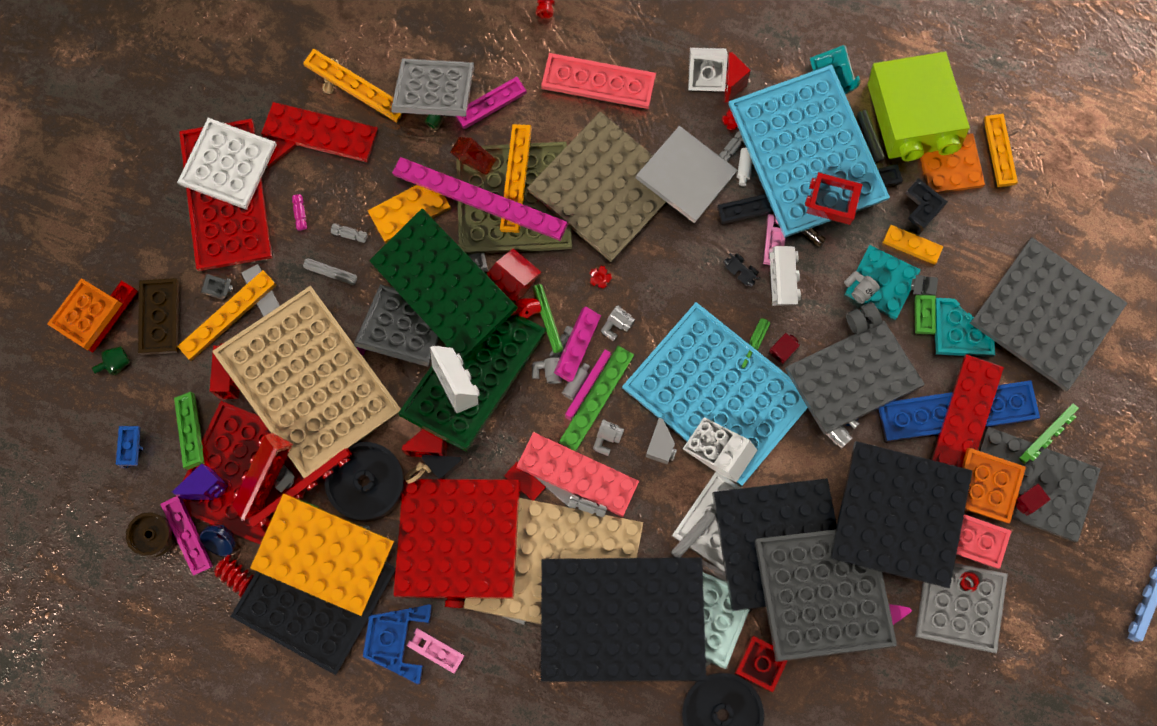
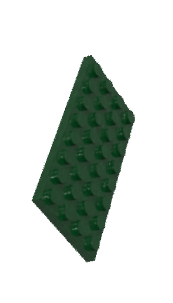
M423 208L369 260L448 348H453L456 355L460 354L463 362L518 309L506 294Z
M512 315L463 362L464 370L467 369L471 375L472 380L470 381L472 385H476L479 390L478 405L456 413L431 366L398 412L399 416L467 452L546 334V328L519 315Z

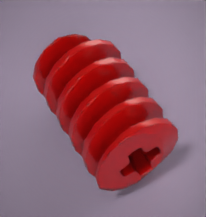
M229 554L215 567V576L217 578L221 577L223 583L227 582V587H233L234 593L239 592L238 595L241 598L254 574L247 577L249 570L241 572L243 565L235 567L237 560L229 562L231 558Z

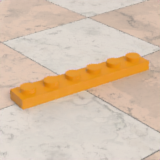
M314 48L303 62L305 67L393 121L398 122L403 113L392 112V96Z
M512 124L504 197L523 204L532 127L531 125ZM501 218L500 231L520 233V225Z
M262 270L177 347L190 361H193L277 284Z

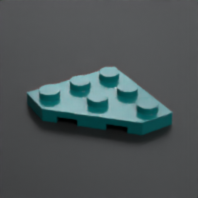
M935 298L936 354L965 356L967 354L975 357L995 356L994 340L970 324L974 317L963 310L956 299Z

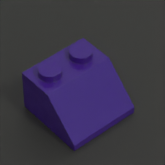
M201 464L172 492L174 495L185 500H214L215 498H220L225 493L228 485L211 468Z

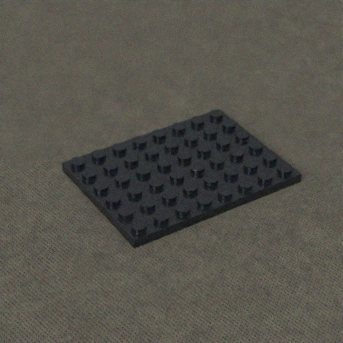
M702 557L542 559L541 682L706 681Z

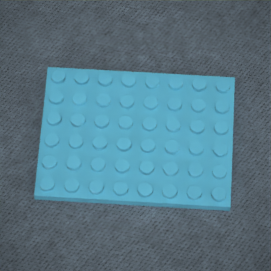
M832 65L729 101L728 105L784 238L831 221L830 219L807 214V207L804 206L807 195H811L812 189H809L811 179L815 178L818 172L863 184L856 211L890 198ZM820 183L815 204L846 212L850 190Z
M697 302L622 386V389L656 417L662 418L668 427L687 442L704 417L749 439L758 451L736 482L741 487L808 408L786 373ZM749 350L752 351L750 359L746 357ZM747 359L746 367L744 369L741 368L744 360Z

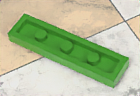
M192 392L174 398L183 468L187 470L205 464L196 398Z
M1073 403L1022 454L1019 460L1024 464L1029 459L1034 461L1041 454L1039 449L1041 447L1046 449L1053 441L1051 437L1053 435L1057 437L1065 429L1062 425L1064 423L1069 425L1077 417L1074 413L1079 408Z

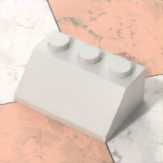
M774 246L769 249L772 306L796 305L798 300H801L800 289H797V281L800 280L799 270H796V262L799 259L798 251H795V247Z
M430 347L432 367L456 413L478 405L479 390L476 385H472L469 371L467 369L464 370L460 354L456 355L453 348Z

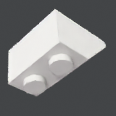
M690 48L689 90L725 91L727 49Z

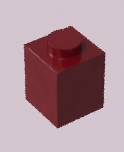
M785 333L772 346L768 354L783 366L798 350L800 346L798 344L799 341L793 335Z
M1036 484L1017 497L1016 507L1027 516L1051 499L1042 487Z

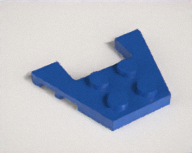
M428 604L369 616L363 657L416 684H420L423 666L403 663L409 621L430 623L432 605Z

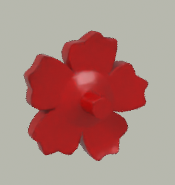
M729 109L726 116H722V122L731 131L735 130L736 127L738 128L731 109Z
M602 265L599 267V270L598 268L591 269L589 273L592 276L590 283L593 286L598 284V287L605 288L612 279V274L607 273L608 270Z

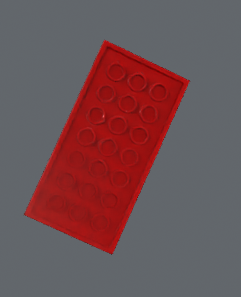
M252 119L224 123L255 134L254 121ZM203 127L179 131L183 167H185ZM262 179L247 209L186 187L197 271L272 258Z

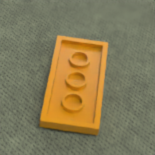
M415 185L367 211L386 244L422 208L432 218H435L451 210V207L444 195Z

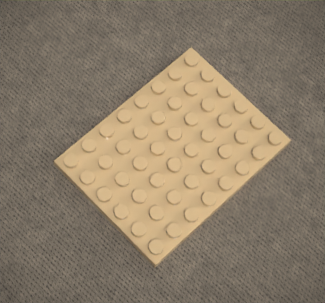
M311 286L212 351L268 430L293 444L288 457L303 478H306L344 448H349L401 410Z
M519 498L514 599L466 598L464 609L541 624L542 559L637 558L643 522L609 515L600 517L596 515L597 513L591 514L579 509Z

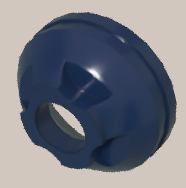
M223 525L208 526L200 534L202 544L213 554L227 556L235 548L232 531Z

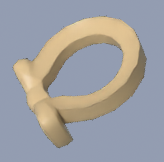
M420 461L417 466L413 467L406 474L404 479L407 483H412L420 478L425 471L430 473L431 469ZM419 471V473H418L416 476H414L413 478H411V476H412L415 472Z

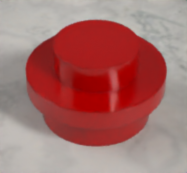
M965 572L960 576L962 578L960 586L963 590L968 591L972 589V591H975L980 581L975 573ZM966 577L972 580L973 587H971L970 582L965 579Z

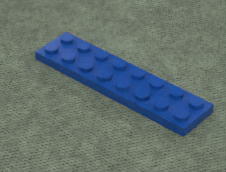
M1032 381L998 385L985 427L1039 419L1040 415ZM953 392L897 400L879 408L885 442L939 434Z

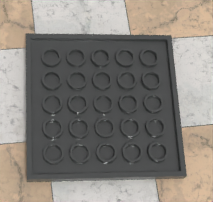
M1031 237L970 324L1060 388L1068 391L1128 303Z
M836 530L767 537L755 540L776 662L897 646L882 572L830 559Z

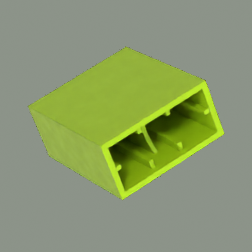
M946 51L873 63L867 85L888 158L901 157L903 161H914L928 152L938 151L940 155H950L960 150L970 126Z

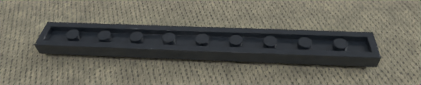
M898 164L878 168L885 187L902 184L903 180ZM766 194L717 205L721 224L774 213Z

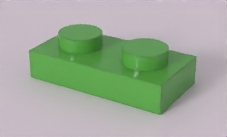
M916 295L915 334H935V296Z

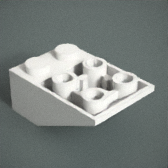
M705 417L683 448L684 451L734 482L738 481L758 451L749 439Z

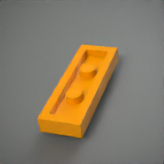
M893 225L889 226L883 240V244L934 265L937 263L943 248L942 245Z

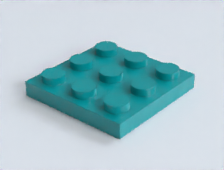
M869 245L856 271L864 277L870 276L880 286V289L863 304L872 302L880 313L896 320L911 291L912 279L919 275L921 269ZM856 280L847 288L844 295L854 299L851 293L860 282Z

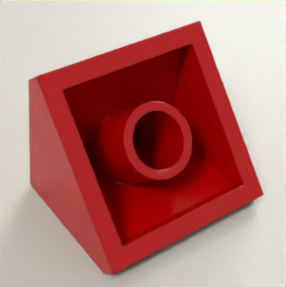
M729 52L727 59L725 102H729L747 87L751 72L733 52Z

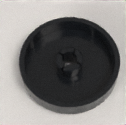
M372 442L355 443L348 448L352 453L348 457L350 461L342 467L336 466L332 469L334 473L325 479V491L333 507L345 517L359 522L375 521L387 516L399 504L404 490L405 474L399 460L384 446ZM368 477L370 482L362 487L361 480Z
M716 673L706 676V681H697L691 686L682 703L681 719L683 726H763L764 708L759 694L746 680L734 674ZM720 709H725L728 713V717L724 721L719 720L716 714Z

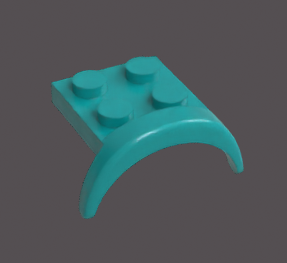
M845 45L810 58L813 71L829 65L833 66L845 95L854 91L860 85V77L856 76L854 78Z

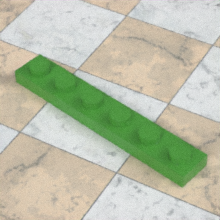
M617 346L561 437L559 444L574 451L578 450L634 358V354Z

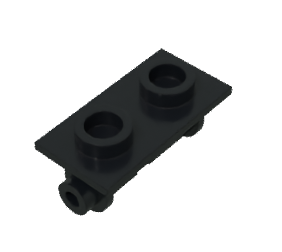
M729 253L731 259L727 257L724 260V267L733 275L740 270L741 274L737 278L746 287L749 286L751 288L756 283L754 279L761 278L758 276L759 271L752 265L748 267L744 263L745 259L740 254Z

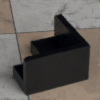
M919 178L905 193L919 205L908 218L919 228L917 231L918 235L925 230L948 202Z

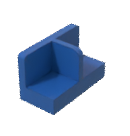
M119 426L116 454L117 466L121 468L138 466L139 451H143V447L139 445L141 427Z

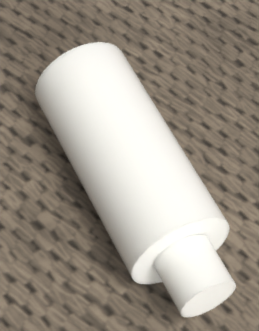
M742 148L740 152L737 178L741 186H746L747 180H750L753 162L747 148Z

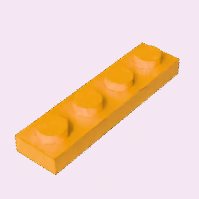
M1004 114L987 115L984 117V124L997 187L1016 185L1018 180Z

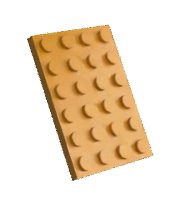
M283 494L250 568L362 616L394 541L287 494Z

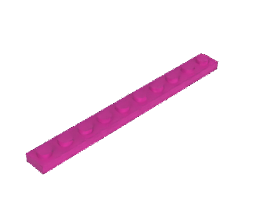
M402 157L399 158L392 172L398 178L561 241L568 226V223L564 220Z

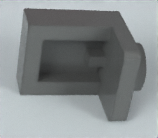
M206 274L200 293L223 300L226 295L229 296L231 293V279L227 278L224 280Z
M916 275V278L912 279L911 290H914L913 294L936 296L938 278Z
M284 464L274 483L275 488L281 493L285 488L291 487L295 478L293 471Z

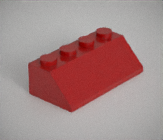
M274 433L265 435L260 439L258 443L259 449L250 460L251 466L242 477L243 483L234 494L235 500L232 505L243 520L262 511L293 445Z

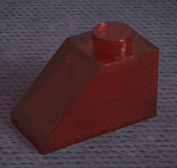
M459 137L450 151L460 162L484 175H488L496 161L493 156L472 138Z

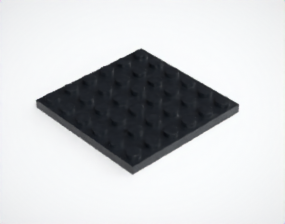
M855 441L830 559L943 588H950L972 470Z
M828 478L715 491L712 493L732 612L766 607L755 546L756 539L836 530L837 523Z
M385 562L362 616L257 571L230 617L330 673L337 675L395 573L396 567Z

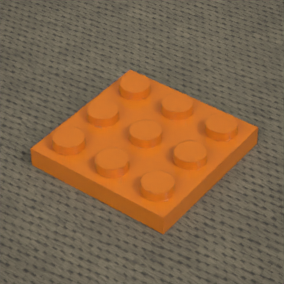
M973 133L966 135L960 150L953 154L940 155L938 151L924 153L920 157L925 182L938 194L985 186Z
M81 278L47 325L88 351L122 303Z
M967 448L962 468L972 470L965 510L1010 524L1026 467L972 448Z

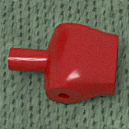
M536 298L517 300L514 304L518 309L512 315L529 318L541 312L540 303Z

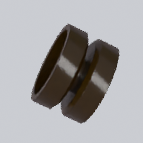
M153 512L135 516L126 529L128 547L134 553L151 559L167 555L174 548L177 541L167 518Z

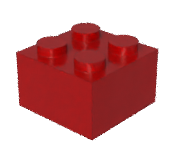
M752 636L734 674L769 692H773L787 661L776 662L773 645Z

